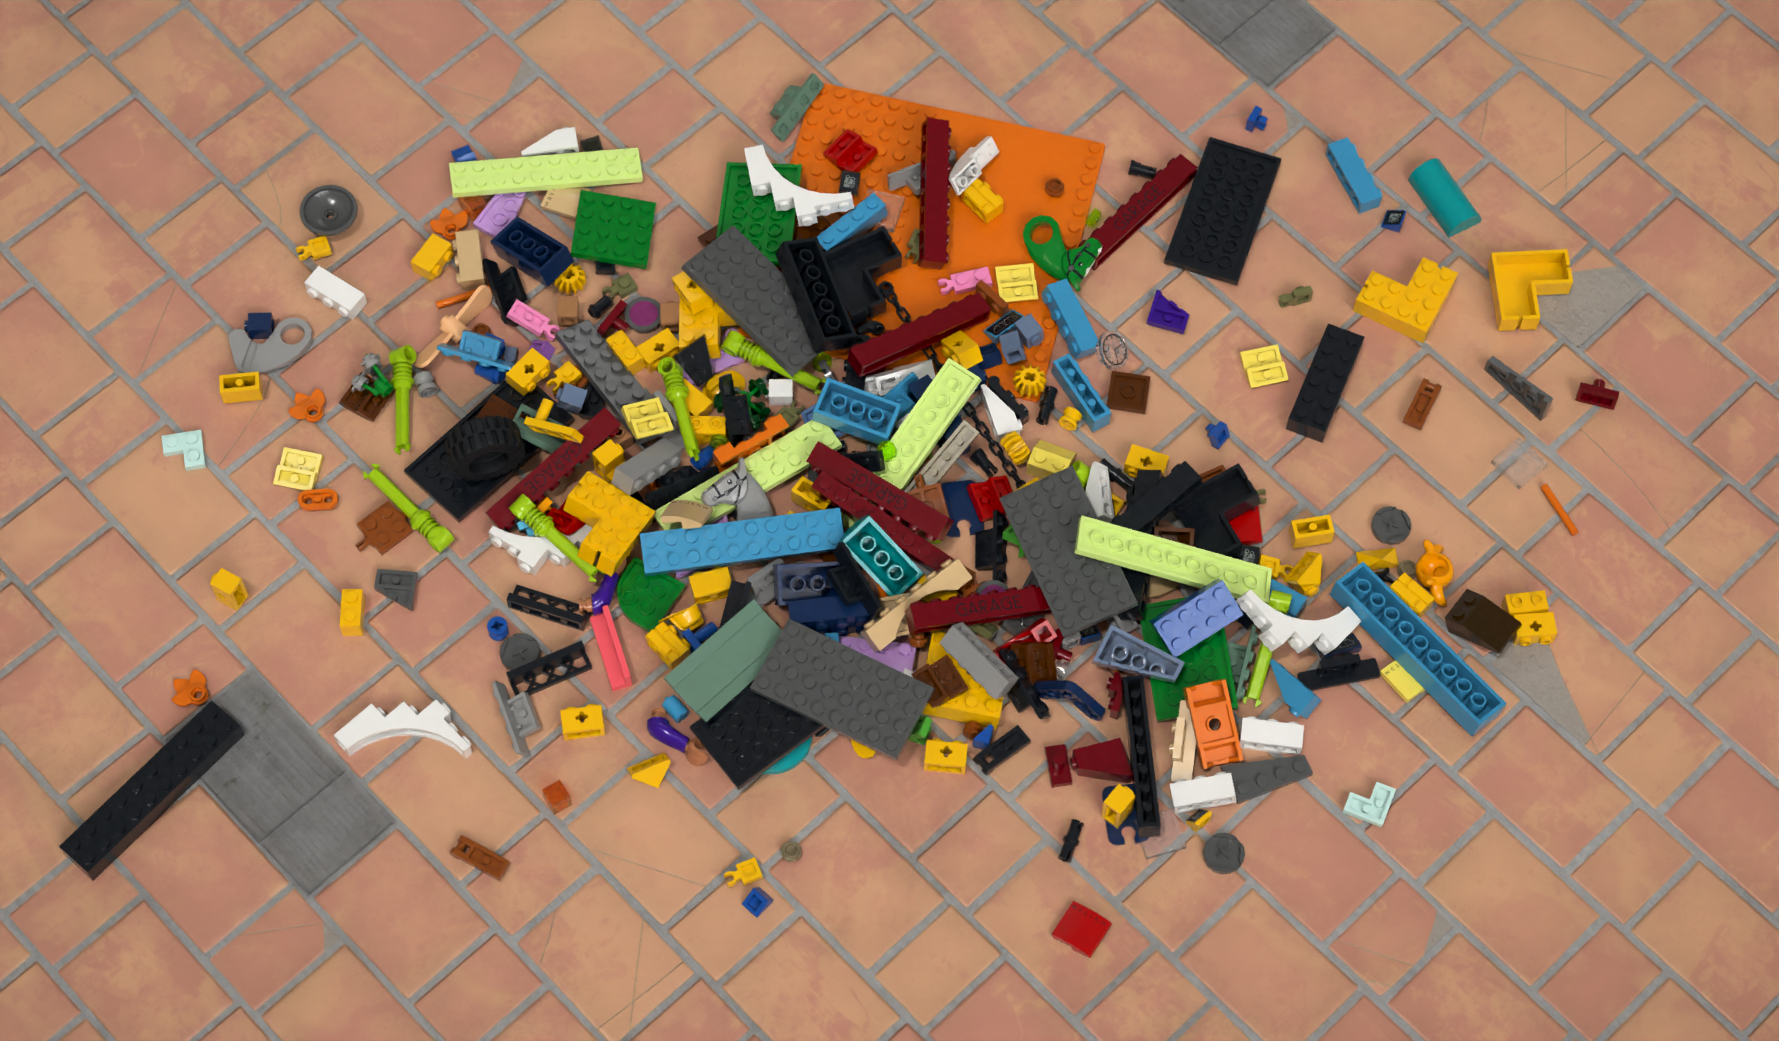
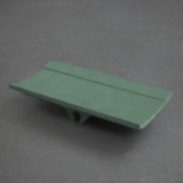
M753 599L667 674L664 680L707 723L754 681L782 629Z

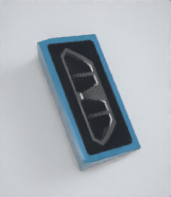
M1012 309L983 330V332L997 345L1000 342L999 336L1015 331L1014 323L1022 319L1024 315Z

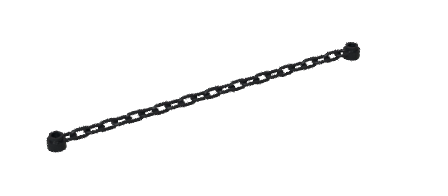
M888 281L881 282L878 288L883 297L890 303H893L899 318L903 322H912L906 308L898 303L897 295L893 291V285ZM902 310H903V311L906 313V315H907V316H905L904 318H903V317L901 316V314L899 313V312H902ZM929 346L933 353L929 356L926 352L928 347L922 349L926 357L932 359L935 364V370L938 373L944 364L940 363L936 358L935 350L932 346ZM966 402L962 407L963 411L968 417L973 419L976 430L989 442L990 450L995 456L1000 458L1005 472L1015 480L1016 488H1020L1019 486L1022 483L1026 484L1016 474L1017 470L1013 463L1003 455V449L1000 444L992 439L986 424L978 419L973 405L970 402ZM968 405H969L970 408L972 409V411L970 412V414H969L968 411L966 410V408L968 407ZM981 424L986 429V431H984V434L979 429V427H981ZM995 444H996L997 447L999 448V450L997 451V453H996L995 450L992 448V447L995 446ZM1008 463L1013 469L1011 470V473L1006 468V466H1008Z

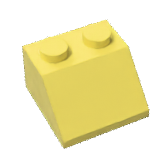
M1039 440L1034 446L1027 462L1026 474L1038 477L1039 479L1048 477L1072 466L1077 453Z

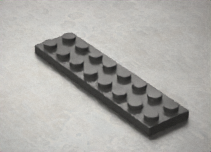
M589 319L556 332L555 338L639 445L666 434L661 433L641 439L634 437L625 421L621 408L624 405L651 398L631 372L627 371L606 344L605 339L597 332V329Z

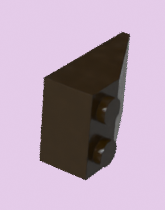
M1469 589L1465 590L1445 616L1448 632L1498 654L1502 652L1522 625L1520 621L1485 596Z

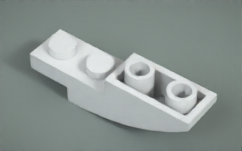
M986 136L976 147H970L954 165L949 181L957 195H960L982 174L981 169L999 153L992 136Z
M932 359L866 376L864 391L874 395L879 394V396L885 395L911 372H914L918 379L928 374L933 380L935 378V371Z

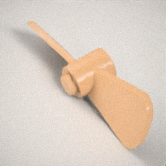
M482 284L476 289L456 317L453 314L451 316L446 315L439 322L441 324L439 329L443 332L416 356V361L412 363L415 367L423 368L427 366L440 352V350H437V345L441 343L446 344L450 338L456 344L461 342L463 330L470 331L465 325L487 308L492 301L493 296L487 285Z

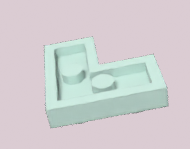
M201 430L162 436L163 454L165 457L184 454L186 471L206 468Z
M1376 782L1370 799L1350 792L1342 813L1382 828L1396 789Z

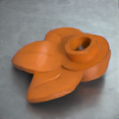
M444 208L439 220L430 221V225L435 233L443 234V237L447 240H455V232L461 231L467 225L468 216L465 210L455 215L450 210Z
M318 388L311 396L296 393V406L290 408L288 412L295 419L317 422L324 414L322 409L325 404L324 394Z
M194 669L190 679L173 680L174 689L177 694L172 698V702L176 705H202L207 701L209 694L205 688L206 679L200 671ZM197 694H202L200 698H195Z

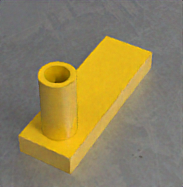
M546 398L542 399L535 418L526 416L523 423L534 432L581 443L584 437L575 428L547 422L554 402Z

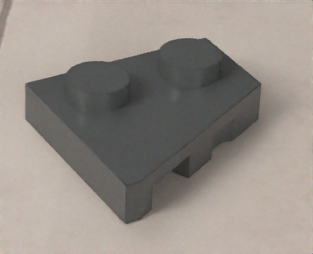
M377 569L374 585L375 591L408 610H413L418 573Z

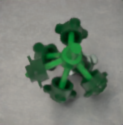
M761 378L749 380V392L741 391L738 387H734L735 394L747 395L748 407H751V409L749 408L752 430H757V428L761 427L760 423L765 421V418L771 412V409L766 407L764 402L755 404L751 402V396L760 397L762 394H769V390ZM721 391L714 397V406L717 408L718 413H721L723 410Z

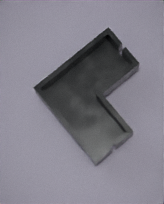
M884 226L824 252L853 327L867 321L868 316L872 319L886 312V300L874 279L902 267V254L895 243L892 242V238Z
M1238 463L1203 482L1198 489L1176 506L1172 512L1182 528H1195L1194 547L1237 559L1244 555L1245 552L1241 541L1228 521L1261 503L1257 491Z

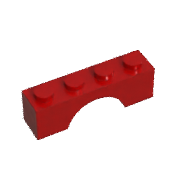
M1040 618L992 650V652L1006 665L999 653L1001 648L1011 649L1012 643L1050 642L1058 636L1048 620Z

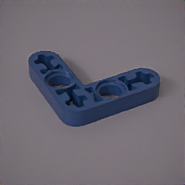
M1036 681L1034 684L1041 699H1068L1086 716L1096 721H1101L1105 714V708L1072 681Z

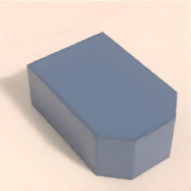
M505 347L504 361L516 363L517 347Z

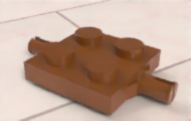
M922 474L915 475L914 479L917 487L906 493L950 518L941 483L924 485Z
M388 500L357 523V527L363 533L365 539L355 546L361 552L371 545L383 555L413 533V529L406 521L407 516L402 511L400 512L395 509Z

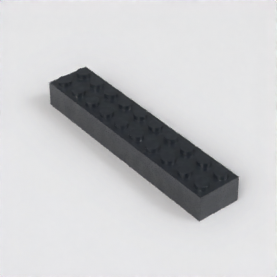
M211 700L59 846L63 854L94 881L244 736L241 726Z

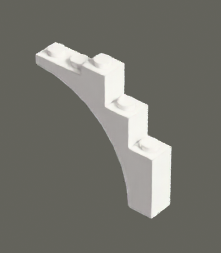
M763 145L744 148L753 195L764 196L768 193H773L776 211H787L795 208L799 227L818 223L817 216H827L831 213L846 212L854 209L851 192L830 194L803 189L789 182L774 169L766 156Z
M585 524L574 533L563 535L577 548H580L581 542L592 530V527ZM492 526L489 530L491 543L498 548L503 547L511 556L517 557L518 567L524 573H531L535 576L548 558L552 563L560 564L564 567L570 561L568 557L545 537L520 536L508 533L495 526Z
M1251 589L1236 600L1240 608L1262 631L1258 638L1271 652L1287 641L1297 653H1300L1314 643L1326 655L1334 650L1361 622L1349 606L1327 619L1301 620L1273 609L1263 602Z
M437 700L433 701L420 713L412 705L408 706L405 702H402L388 715L380 707L376 708L371 703L334 734L336 743L349 756L378 740L409 735L440 741L455 749L465 759L472 754L471 742L465 736L461 737L457 733L458 729L451 722V710L445 703L440 704Z

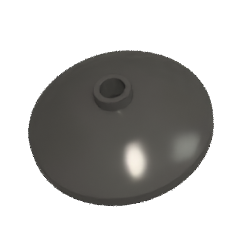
M324 185L313 189L304 197L300 205V217L304 226L312 233L321 236H333L346 231L354 223L358 212L356 200L351 192L337 185Z

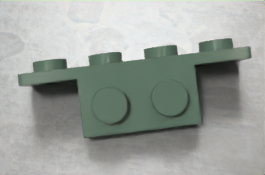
M811 73L802 87L790 85L786 88L780 100L775 103L772 111L769 113L774 119H778L771 128V132L779 141H785L824 87V83L816 74Z
M1252 625L1247 646L1227 642L1234 685L1237 686V703L1239 698L1243 699L1246 689L1242 685L1244 680H1248L1250 669L1247 668L1248 662L1252 663L1254 651L1251 650L1252 644L1256 645L1259 633L1255 632L1256 625Z

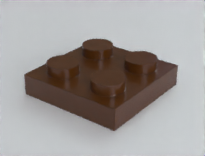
M1112 371L1107 399L1108 408L1145 414L1151 376Z

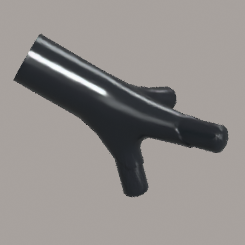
M1388 567L1383 571L1375 572L1382 581L1391 584L1395 582L1386 576L1390 570Z

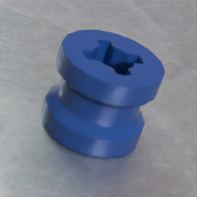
M496 616L488 621L487 629L491 639L502 641L508 636L509 629L504 618Z

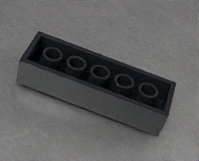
M818 238L783 241L775 255L814 352L820 353L849 348L856 339L857 334Z
M1328 323L1288 418L1286 430L1323 443L1362 348L1364 336Z

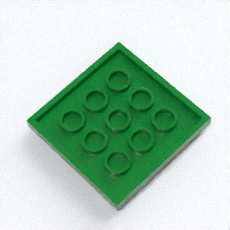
M581 190L571 256L647 269L656 203Z

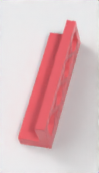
M606 605L602 607L603 614L590 617V622L612 691L632 686V681L609 607Z

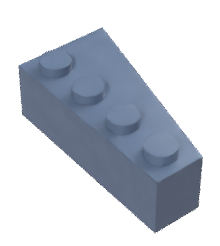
M1113 625L1110 626L1092 661L1094 665L1143 675L1170 683H1175L1185 663Z

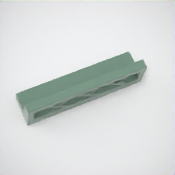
M524 404L520 405L513 421L517 423L523 439L550 453H553L567 441L534 432L523 424L525 419L519 417L521 412L523 411L529 414L531 418H535L537 411ZM549 417L547 418V422L563 425Z

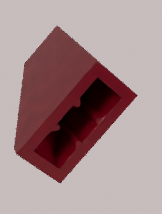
M1121 738L1073 750L1070 764L1073 770L1076 769L1078 776L1122 783L1131 782L1132 772Z

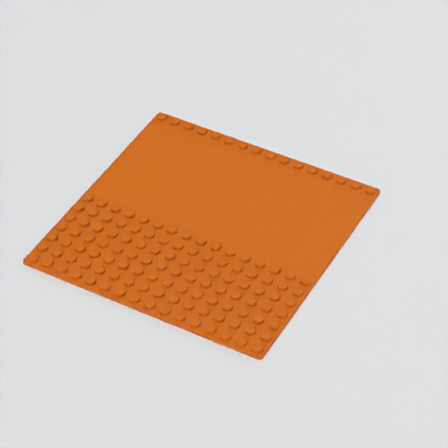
M824 83V87L806 110L790 164H802L803 170L800 187L818 193H847L840 191L843 171L823 155V152L847 129L861 135L864 142L877 148L878 154L858 173L857 193L851 194L854 207L873 192L886 205L888 216L866 233L884 226L891 236L892 242L895 243L902 254V267L874 279L877 287L884 281H888L893 285V291L898 298L897 301L900 306L906 308L911 316V321L916 320L919 316H926L935 309H942L951 302H958L967 295L976 294L975 290L955 295L954 290H952L947 295H941V289L946 288V286H938V280L940 279L950 280V275L988 267L992 280V287L990 288L998 294L995 267L1033 263L1038 300L1009 302L1008 312L1013 309L1024 315V317L1031 313L1043 329L1044 340L1039 345L1032 346L1029 349L1024 345L1026 359L1009 365L1002 353L1001 343L999 342L996 346L1001 353L1002 364L985 369L984 371L988 379L991 376H997L1000 380V385L1006 391H1011L1015 398L1035 403L1039 402L1042 392H1039L1037 397L1031 394L1030 398L1027 397V394L1021 396L1020 391H1015L1013 378L1015 377L1016 370H1021L1022 365L1028 368L1030 364L1033 369L1038 366L1039 372L1044 371V378H1046L1058 326L1052 319L1048 306L1043 302L1041 293L1047 285L1060 280L1047 274L1032 259L1024 242L1023 231L1025 225L1032 218L1040 215L1050 216L1060 226L1066 250L1079 246L1104 155L1105 144ZM927 117L949 120V128H951L949 145L951 150L955 151L956 163L970 147H976L986 136H992L999 153L981 169L982 174L978 178L982 182H987L991 191L995 195L999 194L1004 201L1003 212L987 224L961 199V194H956L950 183V190L948 192L950 206L947 210V216L950 218L947 228L949 243L946 251L949 253V260L940 270L918 267L919 259L913 264L914 256L912 255L905 259V255L911 250L906 245L915 228L919 229L920 194L915 195L907 185L890 191L887 178L888 174L921 162L922 123ZM1058 178L1063 182L1064 192L1060 196L1053 197L1047 194L1045 185L1050 179ZM850 210L831 213L825 216V218L832 225ZM1048 225L1037 227L1032 233V241L1036 244L1048 242L1053 234L1052 227ZM885 299V313L872 319L869 316L867 317V321L873 320L882 323L885 327L884 332L879 335L867 332L864 335H869L870 338L878 337L887 330H894L903 323H906L899 318L895 306L887 299ZM903 310L899 312L903 318L907 316ZM991 311L988 321L963 332L976 342L979 347L991 344L993 342L985 335L983 330L1001 317ZM863 322V323H861V324H859V325L854 326V329H856L857 327L861 326V325L864 324L865 322ZM739 327L738 333L743 335L745 338L753 339L741 327ZM941 341L931 345L937 354L936 358L938 361L945 364L948 359L942 354L941 349L943 346ZM928 347V350H926V352L930 356L933 353ZM849 348L821 352L820 355L847 360ZM920 350L887 365L886 369L894 370L895 367L930 359ZM933 363V367H934V371H935V376H936L938 373H937V371L935 370V364Z

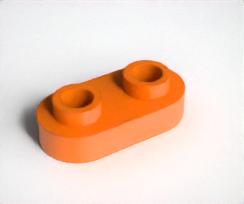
M332 489L304 490L297 498L300 508L305 511L331 510L337 506L339 501L337 493ZM328 499H331V500H332L331 502L326 503V500H328ZM306 501H312L310 504H306Z

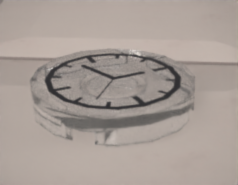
M1117 331L1102 333L1099 336V341L1096 342V354L1100 363L1111 370L1123 367L1129 357V347L1126 339Z

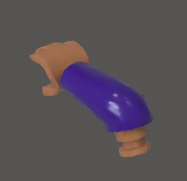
M626 558L612 577L607 574L604 575L598 590L592 593L591 597L586 598L584 601L581 598L578 599L580 613L587 610V613L593 612L594 616L603 613V606H610L618 578L621 577L626 569Z
M654 708L652 710V716L647 721V730L654 739L682 753L687 751V760L694 766H702L708 761V756L701 750L705 749V747L697 737L689 741L687 736L669 725V721L666 719V710L662 708Z

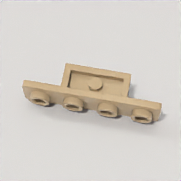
M1181 700L1179 716L1176 722L1172 723L1171 734L1175 735L1174 743L1170 742L1169 755H1172L1173 759L1172 782L1179 779L1192 780L1196 750V738L1190 711L1187 708L1186 701Z

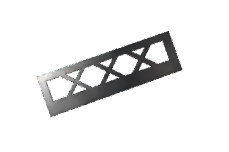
M731 581L719 629L746 606L752 582L746 581V583Z
M517 584L513 593H509L506 599L508 608L580 631H584L591 612L587 613V610L583 611L586 612L584 616L574 613L580 610L577 603ZM519 592L528 594L530 599L519 596ZM545 599L548 605L538 602L537 600ZM561 604L564 605L567 610H563L555 606Z
M581 640L508 671L506 674L515 696L520 694L516 685L522 682L530 684L525 691L530 696L593 668ZM583 657L586 663L585 666L580 668L572 666L574 661ZM560 666L567 668L565 674L561 676L554 674L555 669ZM541 674L548 676L547 681L542 684L535 682L537 676Z

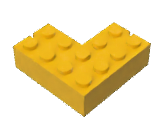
M1568 249L1491 253L1487 265L1498 331L1515 330L1516 327H1519V330L1536 329L1540 321L1537 295L1569 294L1573 278L1571 267H1569Z
M1423 257L1408 286H1405L1372 270L1355 301L1353 311L1423 343L1448 298L1458 273L1444 266L1438 268V263Z
M679 297L680 351L705 334L711 359L721 358V326L738 324L713 299L712 305L693 315Z
M590 471L586 472L578 485L567 496L563 509L592 527V530L581 542L577 557L593 565L598 552H600L596 568L612 577L638 543L640 534L645 533L651 526L656 513L655 510Z
M932 631L926 664L929 663L931 665L945 655H948L969 690L935 708H932L928 702L922 714L964 723L976 721L980 723V726L987 727L991 724L993 729H997L1004 696L998 699L989 696L986 689L980 683H977L972 678V675L966 674L967 670L962 668L958 661L944 650L940 641L946 633Z

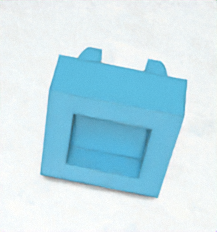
M520 521L516 524L519 532L525 530L527 536L535 537L534 531L525 524V521Z

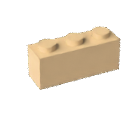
M475 229L455 232L456 239L452 240L453 249L458 254V256H454L456 268L459 267V272L456 273L457 284H461L463 291L477 289L480 285L485 284L479 231Z

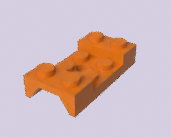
M781 414L771 416L764 422L763 432L759 431L751 439L739 442L735 448L730 442L725 445H719L713 451L714 465L718 467L719 473L737 464L739 458L743 457L745 459L785 436L784 430L789 427L788 423Z
M1226 679L1183 688L1198 747L1196 750L1200 768L1208 769L1219 764L1242 761L1243 755ZM1213 718L1219 721V727L1216 730H1211L1209 727V721Z

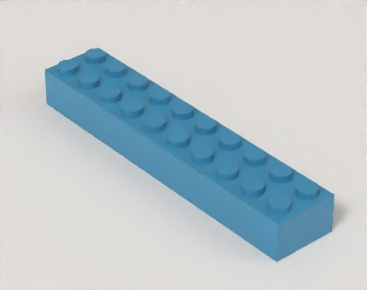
M840 508L703 525L700 528H679L641 533L640 540L645 576L774 560L779 557L782 559L833 552L844 533Z
M1364 562L1335 582L1330 595L1343 608L1349 606L1361 620L1359 624L1471 736H1474L1500 715L1507 703Z

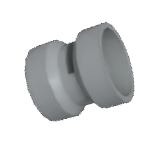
M422 371L414 376L413 379L415 385L418 386V393L421 398H428L437 393L438 388L433 382L432 372Z

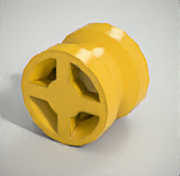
M1066 407L1063 411L1064 415L1059 418L1058 423L1064 429L1074 431L1077 428V422L1082 419V414L1073 407Z

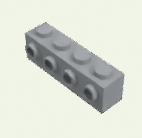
M662 438L616 467L611 484L628 495H632L636 491H640L647 484L653 483L661 475H665L672 468H676L681 462L682 449L669 440Z
M964 622L952 625L940 641L944 650L958 661V664L972 675V678L986 689L989 696L995 699L1006 696L1019 679Z

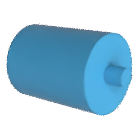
M675 695L666 697L662 704V707L676 723L683 721L690 713Z

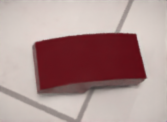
M1115 671L1114 677H1109L1106 689L1109 690L1108 697L1111 698L1108 709L1111 710L1110 718L1117 720L1122 700V681L1120 673Z

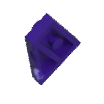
M1157 290L1146 324L1184 334L1189 314L1183 309L1178 308L1177 304L1172 300H1167L1162 296V292Z

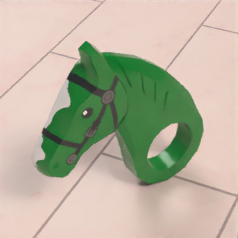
M1045 215L1032 218L1025 225L1023 231L1024 242L1036 264L1057 280L1067 278L1069 284L1077 292L1080 291V282L1088 274L1102 250L1101 242L1095 238H1089L1080 247L1066 250L1059 224L1052 217ZM1041 225L1052 227L1053 234L1048 242L1036 244L1032 241V233L1037 227Z

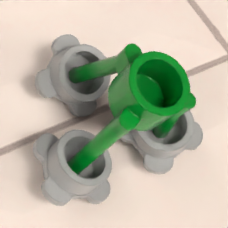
M373 353L366 354L362 359L364 362L360 364L361 367H365L364 372L360 376L357 374L353 378L351 391L355 392L358 390L362 392L364 389H367L376 397L379 394L382 397H386L393 391L394 386L380 371L382 364L380 363L379 353L374 355ZM367 373L370 375L377 374L379 377L373 383L375 388L368 385L369 379L365 377Z

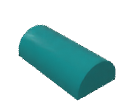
M1440 159L1428 160L1411 173L1408 178L1409 183L1448 238L1481 222V216Z
M865 515L855 522L839 541L845 543L852 557L889 596L902 594L924 574L869 515Z

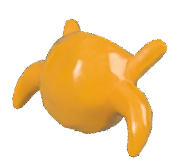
M1425 539L1423 546L1426 552L1421 555L1415 565L1416 577L1423 586L1430 589L1431 595L1435 598L1434 601L1439 606L1446 607L1447 601L1443 588L1453 580L1454 568L1451 560L1441 553L1444 551V547L1440 544H1432L1430 540Z

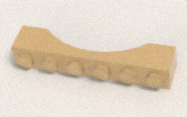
M958 558L954 560L947 559L940 565L942 568L938 572L934 570L925 577L926 581L924 583L915 584L910 588V594L906 597L905 595L900 596L894 601L896 605L892 608L886 607L879 613L880 617L875 621L871 619L863 625L865 629L860 633L874 652L882 650L896 639L900 622L905 615V610L911 603L933 592L958 590L972 579V576Z

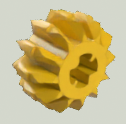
M572 263L555 279V287L559 289L560 293L566 291L567 295L570 292L576 295L577 290L583 291V285H586V273L584 270H581L580 265L574 267Z
M1031 364L1028 368L1022 365L1021 370H1016L1015 377L1013 378L1015 391H1020L1021 396L1027 394L1028 398L1031 397V394L1037 397L1039 392L1044 391V386L1046 385L1044 371L1039 372L1038 366L1033 369Z
M1017 432L1007 433L1000 439L1001 446L1014 464L1020 465L1030 457L1031 452Z

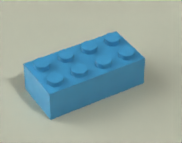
M827 377L813 411V421L886 447L900 416L901 404Z

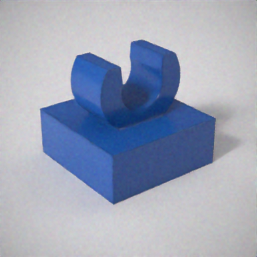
M1255 106L1247 119L1245 130L1253 132L1255 127L1259 130H1264L1268 118L1261 115L1262 108Z
M1222 421L1216 426L1210 423L1205 428L1209 432L1207 437L1210 438L1211 446L1219 449L1230 437L1227 424Z

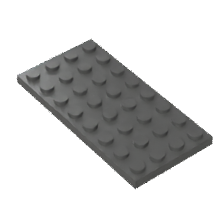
M734 225L682 266L681 269L792 377L820 354L815 353L783 273Z
M1073 465L999 498L1063 638L1138 606V602L1120 566L1074 553L1078 523L1081 515L1096 520L1098 518Z
M788 619L750 686L751 691L895 761L900 756L935 691L934 687L791 619Z

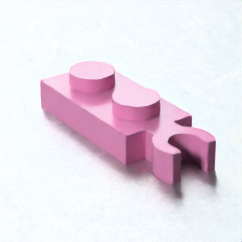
M988 267L952 274L950 275V280L940 279L938 280V286H946V288L941 289V295H947L952 290H954L956 295L975 291L976 284L980 280H983L989 287H992V280Z
M518 299L506 316L538 337L542 333L545 334V337L552 342L555 336L550 332L556 333L560 331L558 326L548 324L549 318Z

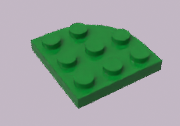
M634 556L620 577L617 587L618 603L621 611L631 623L649 633L660 624L658 623L660 620L667 616L686 586L667 574L645 576L643 561Z

